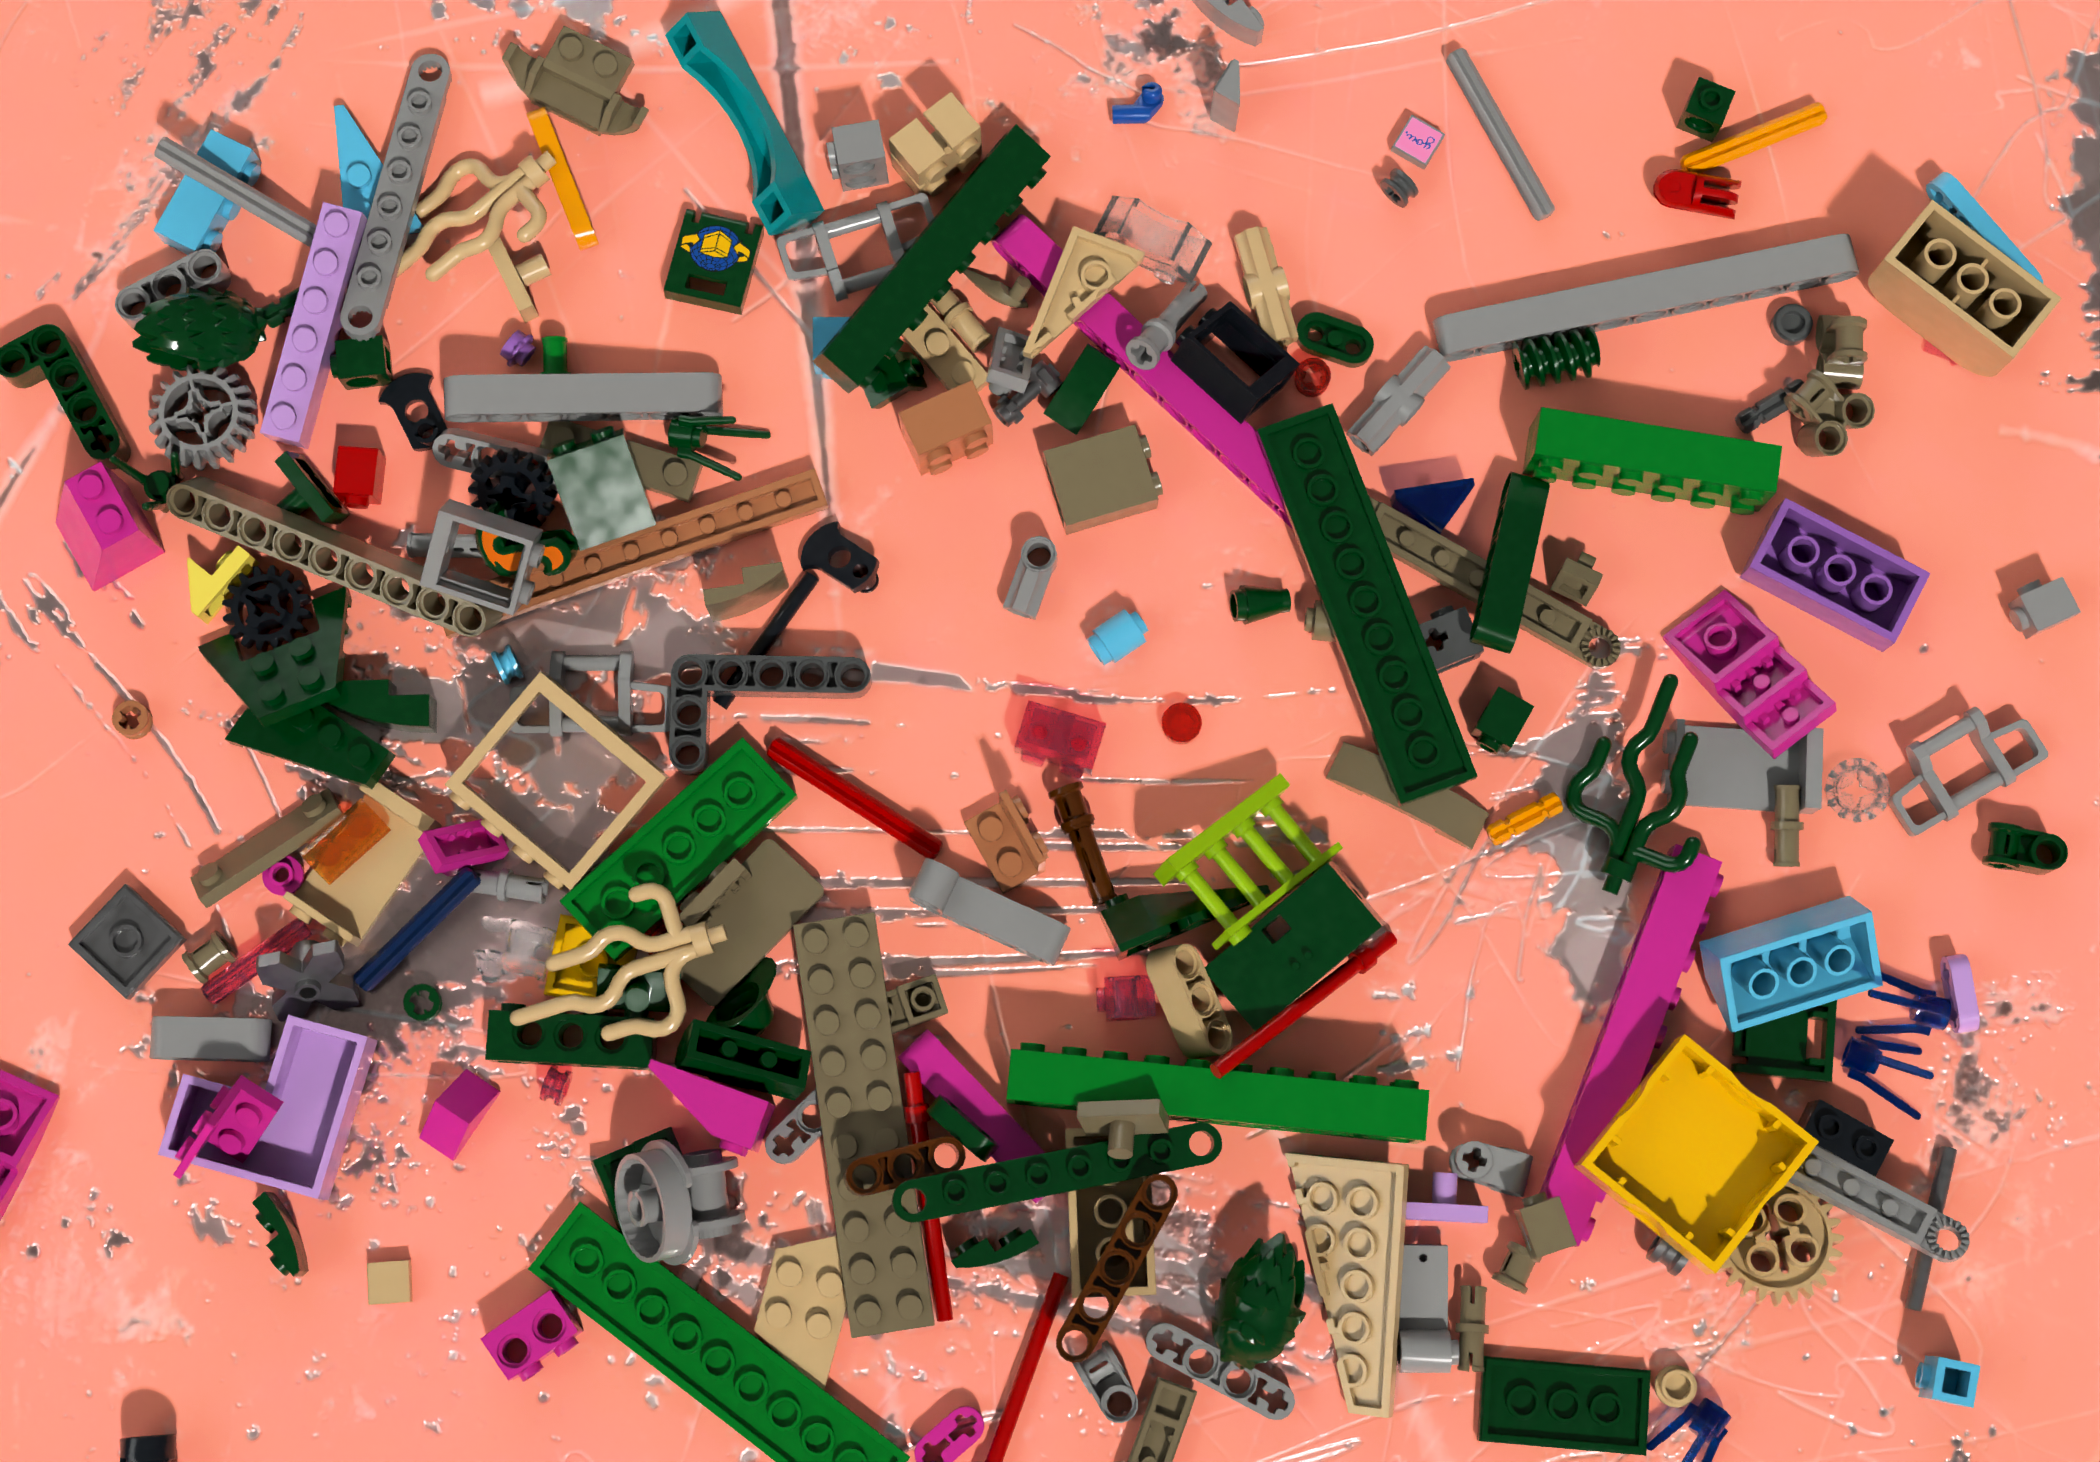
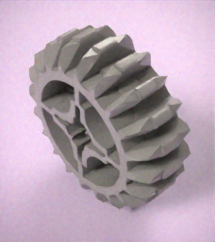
M187 365V375L184 377L178 371L172 372L175 382L171 385L165 381H160V387L165 393L163 396L159 394L151 395L152 401L159 407L147 410L148 416L155 420L154 423L149 425V431L153 435H158L154 443L159 449H166L164 454L168 459H171L170 454L175 451L179 455L182 467L188 468L193 462L194 467L198 471H203L207 461L213 469H219L220 458L224 457L229 463H234L235 459L231 454L232 451L237 449L239 452H246L247 448L242 443L243 438L248 440L255 439V434L247 427L259 424L256 415L251 414L258 406L254 399H249L252 391L247 385H241L242 379L237 374L233 373L228 376L227 369L220 366L215 371L212 368L198 373L191 365ZM204 390L223 392L229 395L231 401L222 403L220 400L210 402L204 394ZM188 398L187 405L178 411L183 401ZM203 407H204L205 410L208 412L207 414L204 415V422H203L204 427L198 422V421L202 420V418H203V415H202V413L204 412ZM229 423L225 432L218 437L220 428ZM185 431L187 434L197 432L203 444L193 445L182 442L178 439L176 433Z

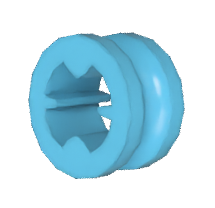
M510 644L506 645L505 650L501 653L491 652L492 659L505 685L510 684L513 677H519V679L525 677Z

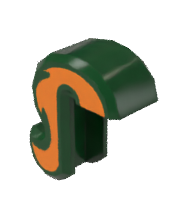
M502 499L491 504L486 510L508 518ZM565 528L542 532L540 544L545 545L541 561L544 565V574L552 576L562 573L577 555L578 542L575 536ZM476 529L477 549L485 565L498 575L515 578L524 544Z

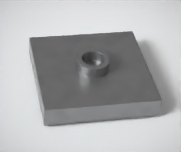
M124 884L68 945L125 999L131 1000L187 939L132 887Z

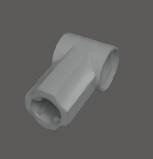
M1035 536L1024 543L1021 549V558L1003 604V609L1015 615L1036 620L1050 578L1058 562L1056 547L1048 538ZM1041 548L1048 551L1051 555L1048 563L1043 566L1031 564L1028 556L1033 550Z

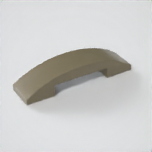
M1343 742L1326 777L1327 780L1360 796L1364 794L1435 829V833L1469 850L1473 849L1489 816L1487 811L1450 789L1399 807L1380 755Z

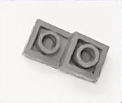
M1192 0L1211 22L1227 34L1254 47L1262 43L1263 26L1265 24L1261 14L1255 7H1248L1243 0H1237L1229 6V0Z

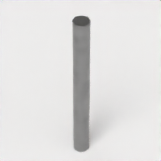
M1946 1146L1940 1147L1928 1205L1938 1209L1941 1213H1944L1957 1149ZM1939 1231L1936 1233V1237H1935V1239H1937V1240H1938ZM1917 1250L1905 1308L1921 1312L1933 1258Z

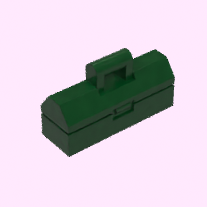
M693 1019L683 1032L677 1047L674 1064L677 1069L706 1076L710 1080L747 1090L750 1088L795 1101L806 1088L812 1051Z

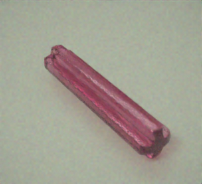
M295 918L203 984L201 987L203 995L210 1003L218 1004L258 975L256 971V957L258 955L277 951L285 954L289 953L297 942L311 937L312 933L304 921Z

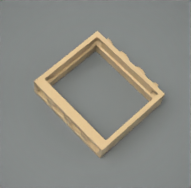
M540 671L444 785L452 791L449 798L465 811L472 807L484 817L480 824L498 838L504 834L515 843L511 849L528 864L535 860L546 870L543 874L544 878L559 890H562L565 886L572 890L587 876L670 776L550 675ZM540 694L546 697L646 782L571 871L465 783Z

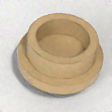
M1670 1365L1659 1371L1655 1378L1654 1389L1662 1403L1670 1407L1679 1408L1688 1405L1694 1399L1697 1392V1382L1692 1372L1680 1365Z

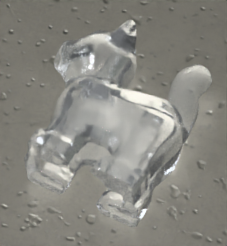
M483 917L481 925L489 932L506 933L504 952L492 948L479 949L473 952L476 956V968L482 975L483 981L492 984L505 975H511L516 977L531 976L535 977L538 981L546 982L548 969L545 966L546 960L536 958V952L540 947L549 951L553 950L557 931L546 927H536L525 920Z

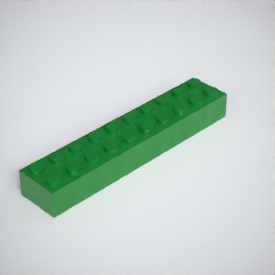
M1026 1042L1020 1043V1050L1011 1049L1006 1096L1007 1104L1077 1111L1078 1102L1160 1099L1169 1116V1120L1204 1122L1216 1125L1418 1144L1426 1141L1430 1090L1419 1089L1418 1081L1395 1079L1394 1082H1390V1086L1377 1085V1077L1353 1075V1078H1349V1082L1336 1081V1073L1311 1071L1307 1078L1294 1077V1069L1270 1067L1266 1074L1252 1073L1253 1065L1239 1064L1221 1079H1218L1211 1072V1061L1187 1059L1184 1066L1169 1064L1170 1057L1145 1055L1143 1062L1128 1060V1053L1119 1051H1103V1056L1100 1058L1086 1056L1087 1049L1062 1047L1061 1054L1045 1052V1045Z

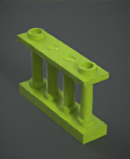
M1281 773L1167 858L1153 873L1163 887L1174 878H1177L1180 883L1185 881L1221 924L1225 931L1211 944L1215 950H1218L1228 941L1233 947L1241 942L1253 931L1248 926L1310 876L1314 875L1326 863L1333 861L1332 858L1343 849L1341 844L1337 842L1322 854L1282 806L1284 801L1280 796L1288 789L1290 784ZM1260 812L1265 818L1267 816L1271 817L1309 863L1308 866L1296 875L1290 871L1255 829L1254 825L1256 822L1253 818ZM1234 834L1237 839L1242 837L1282 885L1268 897L1262 893L1227 851L1226 847L1228 844L1224 840L1230 835ZM1204 855L1209 861L1213 859L1253 906V909L1239 920L1197 871L1199 865L1196 861Z

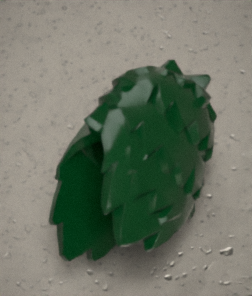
M188 287L186 288V293L159 299V301L150 303L142 310L141 313L147 316L136 323L134 330L141 336L133 340L132 345L133 348L148 353L149 355L146 356V359L152 364L170 366L173 370L186 371L187 365H191L193 369H199L200 372H204L219 366L225 368L236 362L248 359L255 353L259 342L266 341L267 338L264 330L268 321L264 319L265 310L263 308L254 307L248 300L240 298L232 291L225 290L222 293L209 287L208 292Z
M1282 1233L1276 1234L1265 1243H1263V1239L1258 1238L1245 1257H1240L1235 1261L1227 1279L1221 1278L1219 1298L1215 1300V1316H1211L1212 1334L1216 1345L1220 1349V1360L1223 1362L1233 1361L1240 1370L1245 1368L1252 1370L1256 1364L1267 1363L1281 1354L1284 1346L1295 1337L1294 1330L1306 1315L1304 1311L1300 1310L1305 1289V1263L1303 1260L1297 1262L1291 1243L1286 1244L1285 1235Z

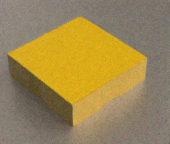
M1683 1034L1673 1041L1574 1167L1708 1275L1718 1272L1753 1227L1758 1213L1765 1203L1786 1185L1819 1141L1772 1103L1750 1092L1740 1083L1732 1071L1686 1034Z

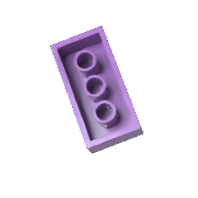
M1785 498L1774 509L1739 578L1863 643L1884 652L1895 644L1931 573Z

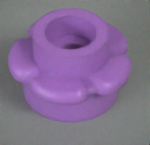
M517 330L507 340L501 349L500 355L508 361L507 365L509 367L517 363L520 366H524L530 360L536 350V347L532 345L533 335H525L520 330Z

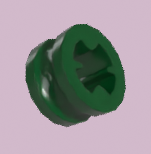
M414 985L404 995V1010L417 1021H430L441 1011L442 997L438 990L430 985ZM427 991L430 993L428 999L434 1003L430 1011L424 1009V1014H417V1005L412 1003L413 998L416 994L422 997V992Z

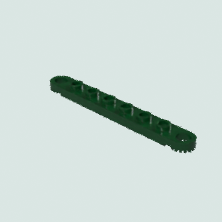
M1199 1122L1169 1128L1168 1133L1134 1135L1133 1156L1129 1159L1110 1157L1107 1154L1108 1141L911 1179L901 1183L894 1190L892 1208L901 1220L915 1223L1211 1163L1219 1156L1222 1149V1138L1214 1126ZM1195 1132L1207 1134L1212 1142L1211 1149L1204 1156H1198L1190 1149L1189 1140ZM908 1189H917L924 1194L925 1205L916 1214L908 1213L901 1204L902 1195Z

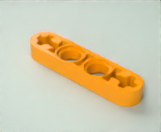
M545 107L526 113L541 153L543 154L548 151L557 162L548 171L580 251L598 245V240Z

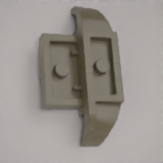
M563 26L546 58L538 55L536 59L512 42H510L502 56V60L515 83L532 104L540 108L545 107L546 111L595 135L618 136L633 133L640 128L649 112V109L644 106L638 108L624 102L622 96L619 95L635 66L633 59L566 26Z

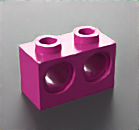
M550 1289L480 1339L508 1381L520 1377L522 1382H525L544 1368L540 1361L554 1352L557 1357H560L579 1344L575 1337L584 1330L561 1295L554 1289ZM551 1313L557 1315L562 1321V1330L555 1338L548 1337L542 1329L543 1320ZM515 1338L521 1339L527 1346V1355L519 1363L511 1360L508 1355V1345Z

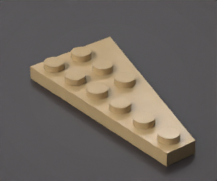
M1294 1152L1285 1153L1288 1167L1292 1169L1296 1185L1294 1192L1297 1204L1301 1206L1306 1226V1232L1304 1233L1320 1297L1323 1296L1328 1319H1326L1328 1332L1333 1337L1338 1358L1336 1365L1348 1413L1391 1418L1394 1414L1409 1164Z

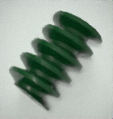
M1591 326L1584 328L1582 336L1579 331L1574 329L1568 332L1566 338L1560 332L1553 334L1551 342L1548 337L1542 335L1537 338L1535 344L1529 338L1521 342L1520 348L1516 342L1513 341L1512 343L1515 372L1525 390L1530 388L1531 377H1535L1539 386L1544 387L1546 374H1551L1555 384H1560L1562 371H1566L1570 380L1575 381L1578 368L1582 369L1586 378H1591L1593 366H1600L1599 343L1596 333Z

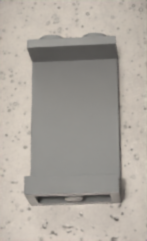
M1676 719L1669 725V730H1664L1662 750L1664 754H1668V769H1663L1661 792L1667 794V803L1671 798L1669 775L1673 760L1684 734L1694 732L1698 735L1699 740L1686 774L1688 797L1685 806L1775 812L1774 785H1801L1800 814L1812 815L1822 809L1824 728H1814L1775 759L1743 729L1685 725V719Z

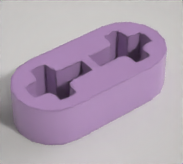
M1965 954L1943 956L1940 962V972L1951 1028L1954 1033L1977 1031L1980 1025V1017L1968 957Z

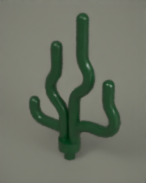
M1674 674L1664 676L1644 727L1628 741L1623 750L1621 765L1624 777L1630 788V795L1619 824L1606 813L1587 807L1581 798L1584 788L1599 776L1612 747L1610 738L1602 736L1597 739L1589 761L1581 770L1573 775L1566 789L1565 799L1571 814L1581 822L1603 830L1609 838V850L1600 872L1607 875L1602 890L1614 895H1618L1623 881L1631 883L1639 862L1665 872L1676 873L1690 867L1697 858L1701 848L1699 838L1694 836L1686 839L1682 851L1674 857L1645 847L1651 832L1677 818L1686 805L1688 797L1686 774L1699 740L1698 735L1694 732L1684 734L1673 760L1669 775L1671 787L1669 802L1662 809L1648 814L1637 824L1647 792L1644 778L1638 768V756L1642 750L1655 740L1661 730L1678 686V677Z

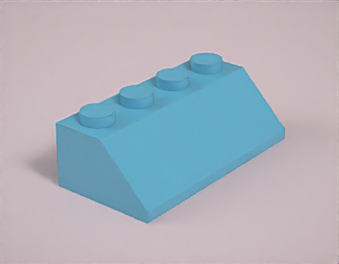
M1850 895L1699 942L1705 979L1731 1033L1883 986L1872 911Z

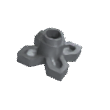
M303 940L297 942L289 954L277 951L256 957V971L262 985L277 988L272 994V1007L277 1019L281 1022L286 1021L288 1015L298 1018L304 1017L313 1001L333 1010H341L359 1005V990L354 978L339 974L344 968V954L337 940L321 943L315 940Z

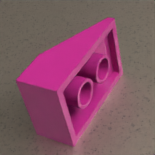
M653 1059L650 1060L648 1068L712 1136L721 1139L720 1148L746 1157L748 1150L759 1152L776 1106L766 1100Z

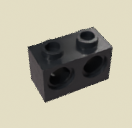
M1821 1099L1808 1102L1797 1123L1819 1141L1816 1146L1875 1177L1894 1142L1893 1139Z

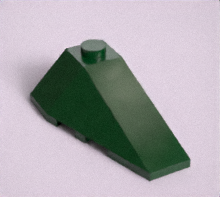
M1268 885L1257 886L1266 897L1271 893ZM1237 887L1213 889L1231 912L1251 905ZM1193 891L1138 895L1131 899L1125 893L1106 901L1104 904L1107 909L1100 911L1101 921L1119 961L1216 920Z

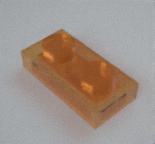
M361 798L304 848L300 855L331 885L388 834L391 829Z

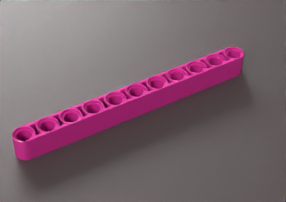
M1019 214L992 240V245L1018 273L1028 278L1031 285L1045 297L1063 250L1028 217ZM1107 293L1073 323L1108 357L1121 365L1120 368L1292 528L1256 435L1257 431L1248 422L1244 421L1240 424L1171 361L1174 353L1170 350L1160 354L1158 364L1151 370H1143L1134 366L1126 355V345L1132 338L1140 336L1143 324L1111 294Z

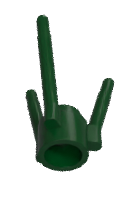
M680 415L674 416L671 420L668 430V443L670 447L678 448L677 457L691 459L724 476L740 481L742 479L740 473L695 452L697 448H704L708 435L769 439L771 433L755 429L706 426L734 424L736 422L734 416L692 417Z
M174 451L170 454L172 472L157 470L148 476L114 455L109 457V461L144 486L146 495L152 501L143 503V510H160L163 513L169 511L166 503L167 492L173 485L180 483L184 479L177 452Z

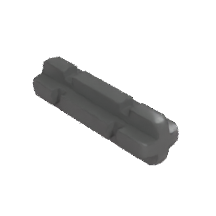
M1796 379L1787 384L1784 390L1780 388L1756 402L1752 408L1748 407L1739 412L1735 417L1739 429L1744 434H1748L1758 428L1761 423L1765 424L1789 410L1784 403V397L1790 392L1794 393L1804 382L1801 379Z

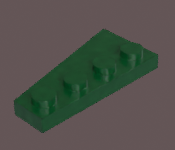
M321 705L265 728L246 708L224 739L232 745L241 748L246 747L266 756L277 757L307 769L311 768L321 771L329 776L369 789L374 788L396 757L388 749Z

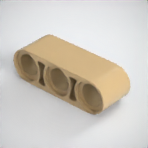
M1185 943L1152 950L1146 960L1147 974L1183 1055L1189 1059H1199L1226 1054L1231 1049L1233 1043L1232 1030L1196 948Z

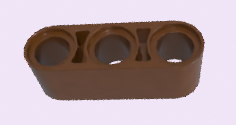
M944 1136L860 1157L847 1166L844 1172V1184L849 1192L859 1197L893 1190L907 1180L959 1170L966 1158L965 1149L956 1138ZM939 1145H948L955 1152L956 1159L950 1168L939 1166L934 1159L935 1149ZM907 1155L913 1159L915 1172L910 1178H901L895 1173L893 1163L897 1156ZM859 1165L870 1167L875 1174L874 1183L868 1189L857 1187L852 1180L853 1171Z

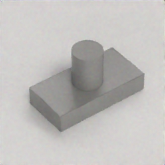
M1000 326L994 337L986 382H989V390L1000 397L1003 395L1006 397L1010 396L1012 390L1024 394L1029 382L1033 360L1023 356V350L1029 336Z

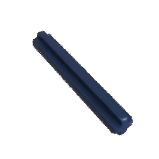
M470 867L462 868L354 974V981L364 991H370L379 984L481 883L478 874Z

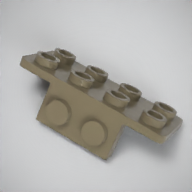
M772 839L764 840L742 864L736 858H733L729 863L724 861L719 864L709 876L711 882L700 893L695 891L690 894L680 906L682 912L679 915L683 928L706 921L709 928L724 924L727 931L728 940L714 944L715 953L687 962L681 972V979L711 1007L718 1006L788 934L793 925L797 924L824 896L823 886Z

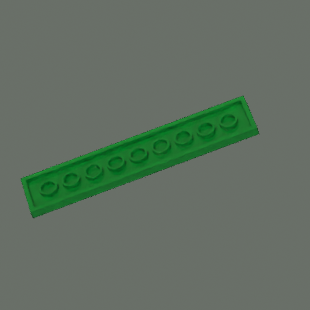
M582 1202L578 1203L528 1268L533 1274L775 1462H907L911 1457L660 1262L646 1263L637 1258L628 1246L624 1235Z

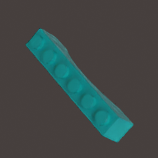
M720 11L687 12L665 36L682 69L694 77L717 100L739 132L752 168V203L769 236L793 233L805 229L825 210Z

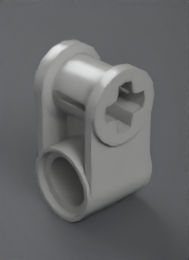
M1470 1141L1458 1145L1452 1150L1449 1156V1166L1452 1173L1458 1174V1178L1486 1186L1503 1194L1524 1197L1533 1161L1532 1155L1479 1141ZM1473 1151V1159L1479 1161V1166L1468 1170L1469 1165L1466 1161L1462 1160L1463 1155Z
M1107 1340L1102 1343L1101 1349L1092 1353L1087 1359L1082 1362L1072 1363L1089 1394L1092 1393L1102 1413L1108 1420L1114 1423H1124L1135 1416L1138 1410L1137 1396L1125 1376L1124 1368ZM1104 1361L1108 1362L1105 1366L1101 1367L1095 1372H1089L1092 1368L1103 1363ZM1115 1392H1124L1131 1398L1132 1408L1125 1416H1114L1108 1410L1107 1401Z

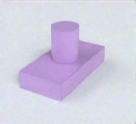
M1433 1172L1432 1203L1407 1202L1406 1220L1484 1224L1488 1223V1206L1458 1205V1174Z

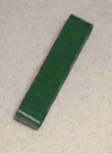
M1512 471L1508 474L1500 498L1469 642L1508 654L1512 651L1521 623L1550 483Z

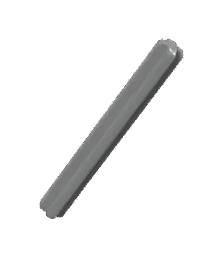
M1459 48L1451 52L1447 56L1446 63L1533 217L1537 221L1548 218L1554 213L1555 206L1467 50Z
M163 137L154 151L156 158L311 248L316 224L168 137Z

